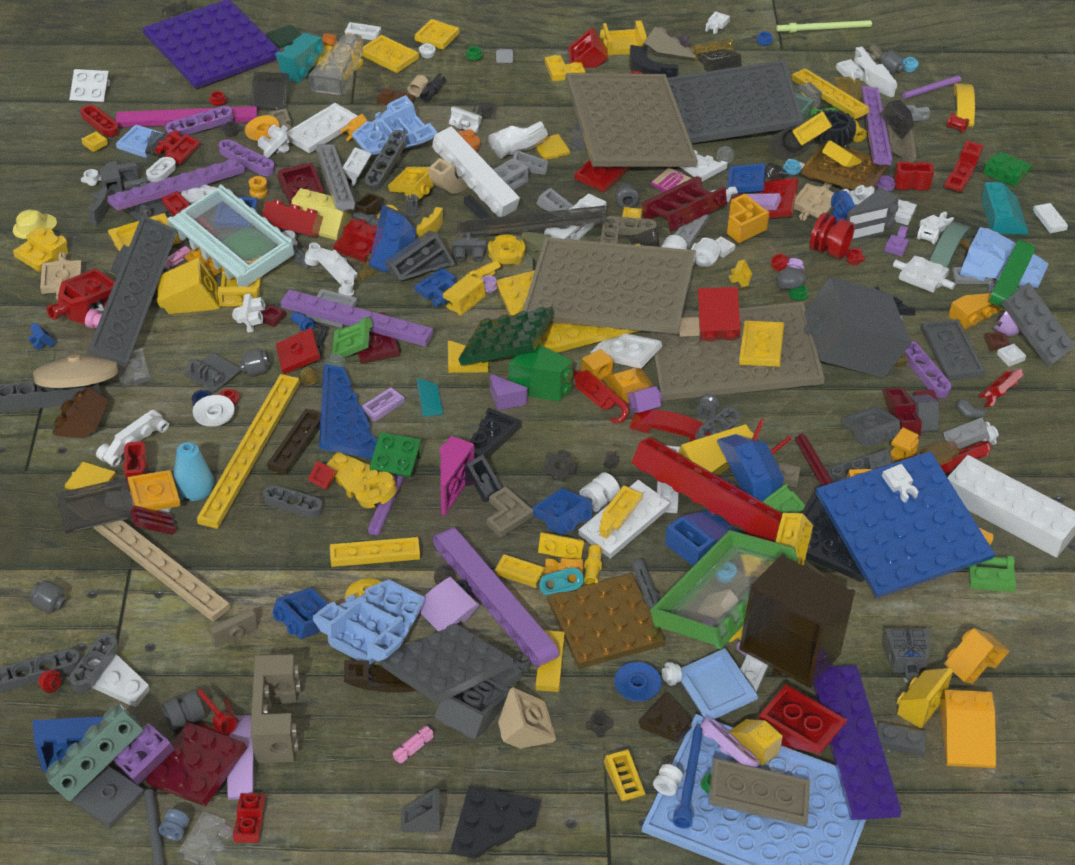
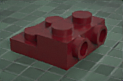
M313 162L308 164L302 163L292 168L286 167L278 171L277 179L289 205L295 196L292 193L293 188H298V190L302 188L324 194Z

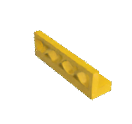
M783 513L775 542L795 548L798 563L803 566L813 524L803 513Z

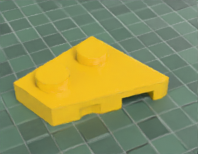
M448 341V373L488 372V361L461 366L458 358L466 345Z
M339 452L326 464V466L338 471L334 478L339 486H343L349 498L354 496L353 488L370 471L369 464Z

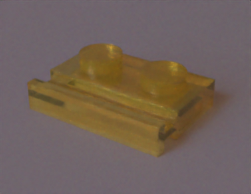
M846 77L835 78V87L862 102L860 78H857V80Z

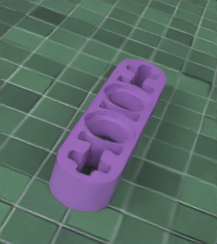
M221 106L177 119L166 125V132L168 134L173 132V129H176L182 137L185 133L189 135L231 122L234 118L233 112L229 106ZM206 118H212L209 122L204 121ZM189 123H195L192 127L187 126Z
M225 139L219 142V152L226 158L235 159L246 168L262 176H271L275 173V166L272 160L232 140Z
M912 341L903 353V359L929 390H934L938 398L948 397L951 383L916 342ZM916 361H922L925 364H918ZM926 374H933L935 377H929Z

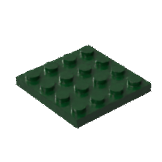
M539 307L530 312L520 311L515 315L509 316L505 314L496 319L486 318L481 320L458 358L460 365L463 366L534 352L554 316L552 307Z

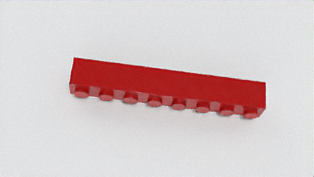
M651 437L639 442L631 462L637 466L638 470L649 473L658 482L666 483L675 492L683 493L694 503L701 504L708 508L711 513L722 516L728 523L741 527L747 534L776 542L782 513Z

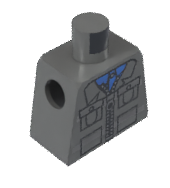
M885 629L882 646L893 672L905 673V678L908 681H912L914 677L919 678V673H923L926 670L929 659V629Z

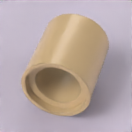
M417 75L408 86V92L411 95H415V97H419L420 93L426 88L429 82L428 79L423 75Z

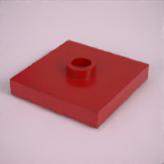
M312 328L275 343L281 371L284 374L321 359Z

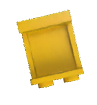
M635 21V29L608 31L606 23H603V30H600V38L607 48L608 55L630 54V45L642 46L647 39L642 21Z
M245 261V262H246L248 265H250V264H252V263L255 262V261ZM221 266V287H218L220 307L243 306L244 296L249 293L253 299L259 298L261 277L246 287H238L236 278L233 276L229 280L225 275L224 268Z

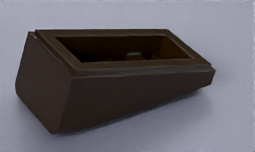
M368 192L355 201L353 210L364 214L381 211L384 198Z

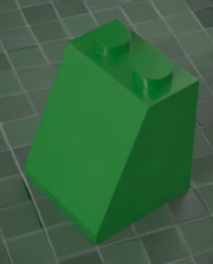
M538 344L534 352L519 354L509 362L508 381L526 387L527 397L561 401L572 391V360Z

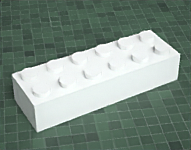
M969 455L965 457L948 477L967 510L1056 558L1075 536L1074 510Z

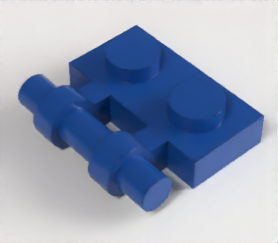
M441 268L415 285V292L427 300L435 297L432 300V304L435 307L440 304L444 305L448 301L443 298L444 292L442 291L452 287L456 283V277L444 268Z

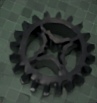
M823 109L822 111L832 124V127L813 138L815 142L827 144L828 141H832L842 146L852 141L856 134V121H854V117L848 113L845 114L844 111H837V109H829L828 111ZM817 111V113H816V114H813L812 117H814L815 115H817V114L820 113L821 111Z

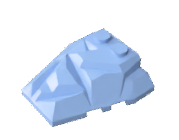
M405 95L390 102L384 113L378 112L375 115L376 119L374 121L364 123L352 133V137L364 151L371 153V156L380 153L390 134L395 130H402L406 134L407 144L404 149L424 144L434 139V135L438 132L430 123L423 124L416 115L414 104Z
M980 227L968 250L960 275L974 277L981 281H984L985 277L995 278L997 283L1016 243L1000 235L998 232ZM1033 254L1018 286H1024L1029 282L1033 288H1038L1049 264Z
M386 580L366 588L364 595L355 598L352 594L346 597V602L339 605H336L335 602L327 604L313 615V621L321 632L328 635V643L331 647L358 661H368V665H370L374 661L386 659L402 645L425 602V597L391 580Z

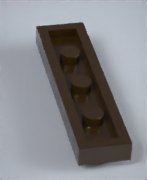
M307 408L303 411L268 461L267 467L269 470L285 475L289 473L320 428V412Z

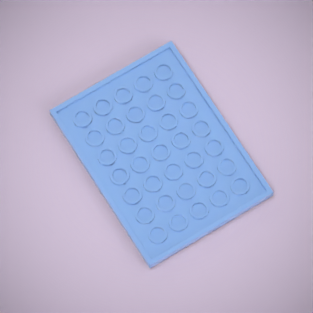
M695 714L691 723L692 728L685 735L672 763L673 766L683 773V780L680 784H677L678 789L672 796L658 792L642 826V832L725 865L850 864L866 819L850 820L835 765L781 746L778 755L763 766L759 764L757 768L810 780L808 823L806 827L708 805L709 795L702 790L700 782L705 775L711 772L713 759L716 758L734 763L737 760L723 753L719 749L720 745L715 740L707 738L704 734L702 736L690 805L694 814L693 823L690 828L686 829L676 827L672 819L674 811L681 803L693 731L695 727H701L700 725L704 720L703 716ZM720 723L728 731H731L733 729L730 726Z

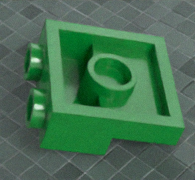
M999 152L998 155H993L986 162L983 174L1016 187L1031 171L1032 164L1010 156L1007 153Z

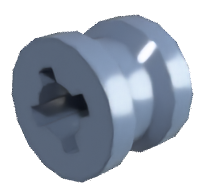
M169 809L164 816L165 822L161 823L158 830L165 838L179 841L184 835L183 829L187 827L190 819L182 811Z

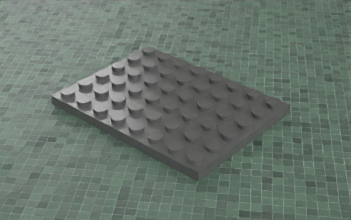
M785 60L667 78L691 144L797 128L804 123Z

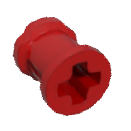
M952 113L947 121V128L952 127L960 130V133H965L970 120L968 118H960L955 113Z

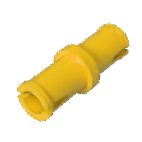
M591 545L588 549V559H586L584 564L586 569L584 582H586V585L598 583L599 571L602 569L601 555L603 552L599 545Z

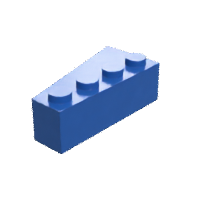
M104 718L32 720L34 744L43 773L47 772V769L56 760L60 761L73 743H79L85 737V732L92 725H97Z

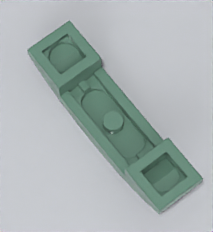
M952 221L938 241L930 261L948 268L954 253L963 238H966L971 227Z

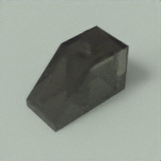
M900 99L890 101L879 114L901 139L914 127L912 112Z

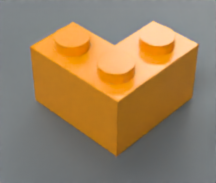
M746 194L732 199L727 234L738 243H741L767 230L769 212Z
M973 628L963 635L961 644L950 651L947 656L948 660L944 664L952 669L961 680L973 684L987 666L996 669L1010 650L990 633Z

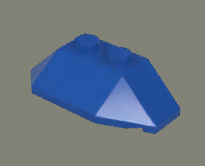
M384 204L381 208L368 266L386 273L389 271L383 262L415 240L417 230L400 211Z
M738 434L717 440L741 490L762 502L781 488L784 476L766 442Z

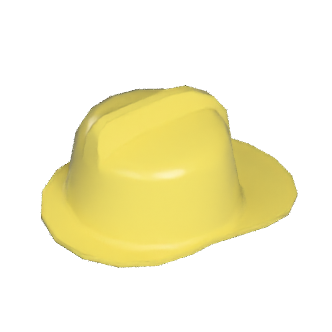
M25 210L18 214L16 224L13 227V233L18 238L27 239L26 235L40 226L45 229H54L57 225V220L52 215L41 214L37 210Z

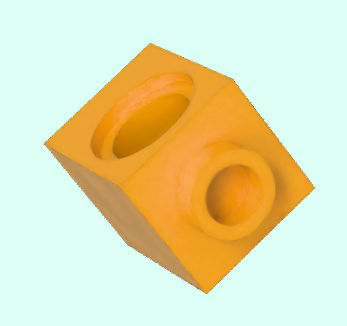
M600 349L582 358L581 371L589 370L602 380L604 376L612 374L613 359Z

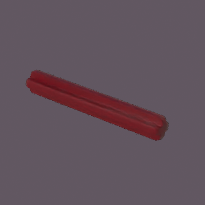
M801 433L795 437V442L821 487L834 483L807 436Z

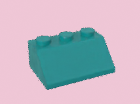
M985 182L981 202L989 228L999 234H1028V228L1017 196L1003 182Z

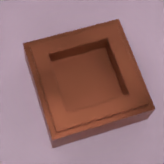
M1002 332L985 333L984 339L989 351H998V349L1010 345L1006 334Z

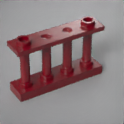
M696 176L641 202L643 219H653L661 216L668 219L669 231H674L726 205V187H721L713 192L703 189L702 178Z

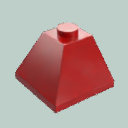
M593 27L568 47L570 64L581 62L584 68H596L608 58L607 48Z

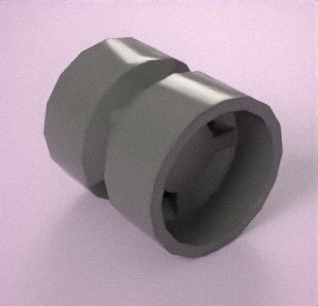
M195 690L181 694L179 700L172 698L161 703L164 716L173 732L183 728L188 721L195 723L205 718L204 709Z

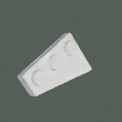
M694 150L698 160L697 166H679L693 177H701L702 181L727 169L728 162L721 161L719 163L714 161L713 157L709 155L706 157L698 155L697 151Z
M115 654L91 687L135 708L150 691L149 685L117 654ZM91 660L88 665L96 666L100 663V660Z

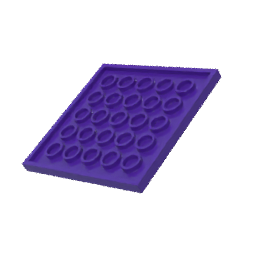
M223 0L143 27L144 35L195 89L277 60L276 53L281 52L231 0Z

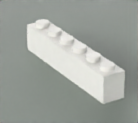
M452 126L434 135L432 147L435 152L439 153L445 161L454 165L457 175L467 183L469 188L475 191L493 213L502 218L517 210L520 197Z

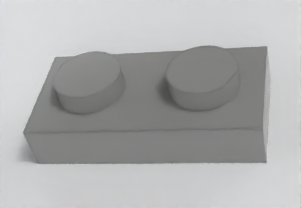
M983 417L943 432L950 452L990 437Z

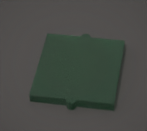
M292 25L266 33V36L279 49L292 45L293 40L302 35Z

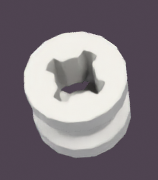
M664 764L659 769V776L654 779L653 786L661 794L672 796L678 789L677 784H680L683 780V773L673 765Z

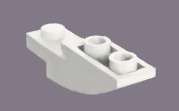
M856 47L854 62L860 68L859 71L863 73V81L870 87L879 88L880 93L894 97L895 89H897L896 80L893 79L883 64L876 65L863 47Z

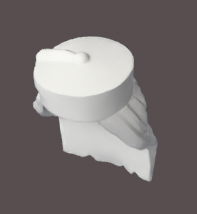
M539 121L528 128L509 126L496 133H492L488 136V143L494 154L498 158L503 159L507 155H513L515 150L521 152L533 149L545 141L548 133L543 123Z

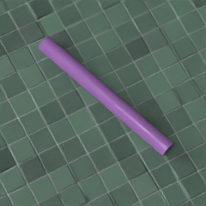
M959 75L904 92L902 97L903 99H908L961 81V77Z

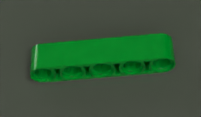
M1020 239L1017 241L989 298V303L1005 309L1001 302L1016 291L1037 246Z

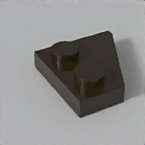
M664 693L638 721L641 729L677 743L692 728L689 718L668 693Z

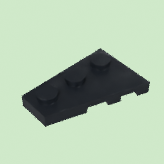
M488 407L485 418L479 423L478 431L473 434L469 441L474 444V459L481 454L487 459L521 428V421Z

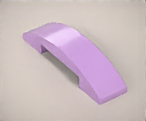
M251 715L236 716L239 719V723L234 732L229 734V737L243 741L247 749L228 774V800L239 799L240 793L249 794L253 793L254 756L250 737Z

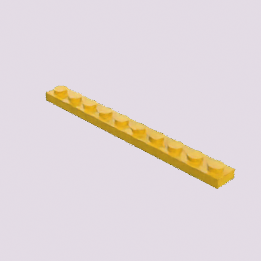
M283 374L279 375L197 517L198 524L216 529L219 528L300 385L299 378Z

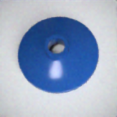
M631 662L618 669L615 674L614 685L622 697L631 701L642 702L650 700L658 694L661 688V677L658 671L651 665L642 662Z

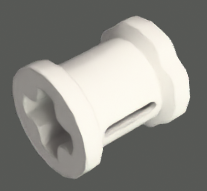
M922 223L917 239H924L935 245L940 229L937 228L935 230L926 227Z

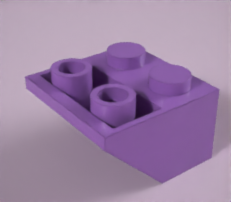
M149 723L142 727L143 731L113 759L137 785L175 750L171 743Z

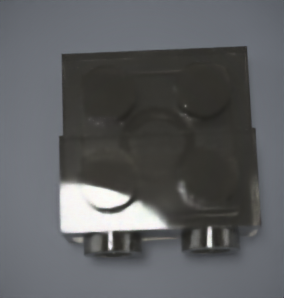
M729 48L698 53V60L704 63V70L708 72L742 66L741 54Z

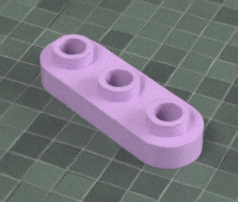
M706 717L700 725L703 729L702 733L710 740H715L720 745L719 749L723 753L734 757L738 764L755 768L759 766L760 760L719 722L711 717Z

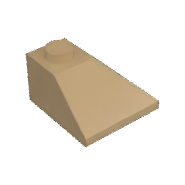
M512 687L509 690L498 721L503 742L518 748L554 742L556 736L545 701Z

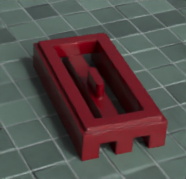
M135 505L130 510L136 527L173 535L177 530L173 526L175 524L174 521L171 520L173 518L172 514Z

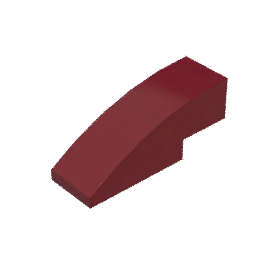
M903 387L883 389L889 414L900 420V430L905 428L921 436L922 420L915 412L916 404Z

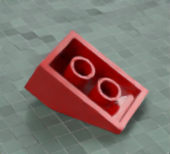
M787 685L782 688L759 714V720H765L783 736L782 746L818 754L823 752L847 723V719Z

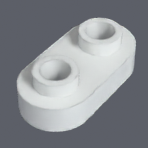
M171 157L160 158L147 169V180L151 183L167 178L176 169L175 160Z

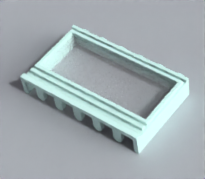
M221 184L219 188L185 208L179 214L167 218L169 227L178 231L179 238L182 241L187 237L193 250L199 247L205 260L211 257L213 265L217 270L222 266L229 280L233 276L236 278L238 287L248 286L294 255V244L289 236L282 234L276 226H272L265 217H261L254 208L247 206L241 198H237L230 189H226Z

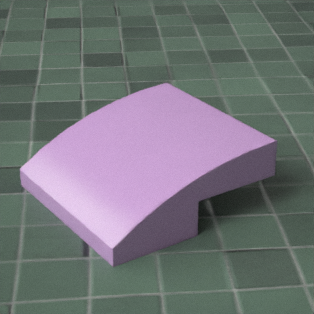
M449 577L424 596L425 602L420 613L437 631H441L449 625H457L460 620L466 622L480 605L453 578Z

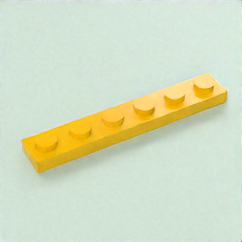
M806 68L792 74L794 82L839 110L844 111V113H848L854 119L869 113L867 105Z

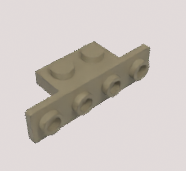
M905 114L897 124V128L887 124L886 129L891 153L901 156L902 162L913 163L916 159V150L910 115Z

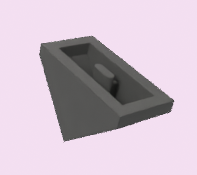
M929 394L910 396L916 404L915 412L922 420L921 433L938 432L939 401Z
M434 789L401 809V831L440 832V790Z

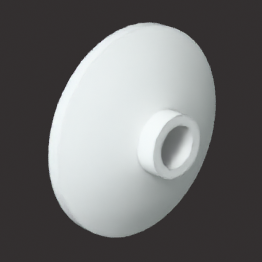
M206 396L194 405L193 417L201 425L219 426L228 422L233 417L235 411L234 404L225 396Z

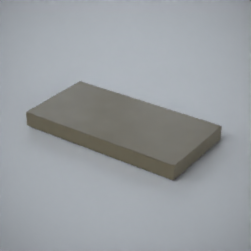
M714 758L711 767L708 805L806 827L808 823L810 780Z

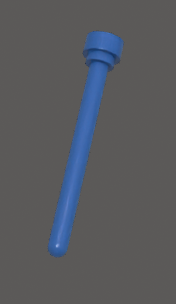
M695 727L693 731L681 803L674 811L672 819L676 827L683 829L690 828L693 823L694 814L690 805L703 736V729L701 727Z

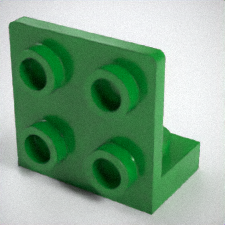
M380 432L371 460L370 471L377 470L378 472H388L392 475L410 478L416 458L421 459L422 457L421 439Z

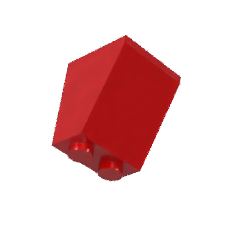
M738 287L698 289L700 340L712 342L716 339L732 341L740 338Z

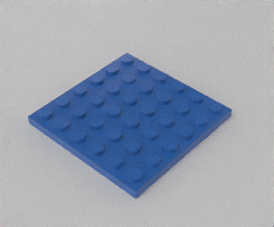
M931 451L816 489L815 494L876 599L991 560L995 556L991 546ZM899 464L904 466L913 479L912 486L918 490V496L915 499L911 494L906 493L909 496L906 503L901 500L900 491L893 492L882 477L883 471Z

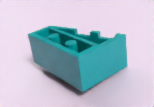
M304 32L293 40L291 46L287 45L284 47L283 52L276 53L283 79L301 83L320 55L324 53L325 47L322 37Z

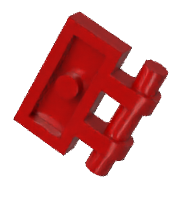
M174 130L166 135L165 140H161L157 144L155 152L160 154L166 151L165 157H171L175 160V163L181 165L200 147V141L186 133L181 137L180 132Z

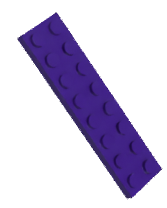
M857 665L829 667L813 687L819 704L847 719V723L829 744L850 820L900 817L901 807Z

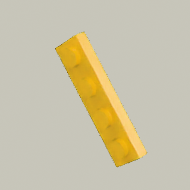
M418 537L330 544L331 567L420 560Z

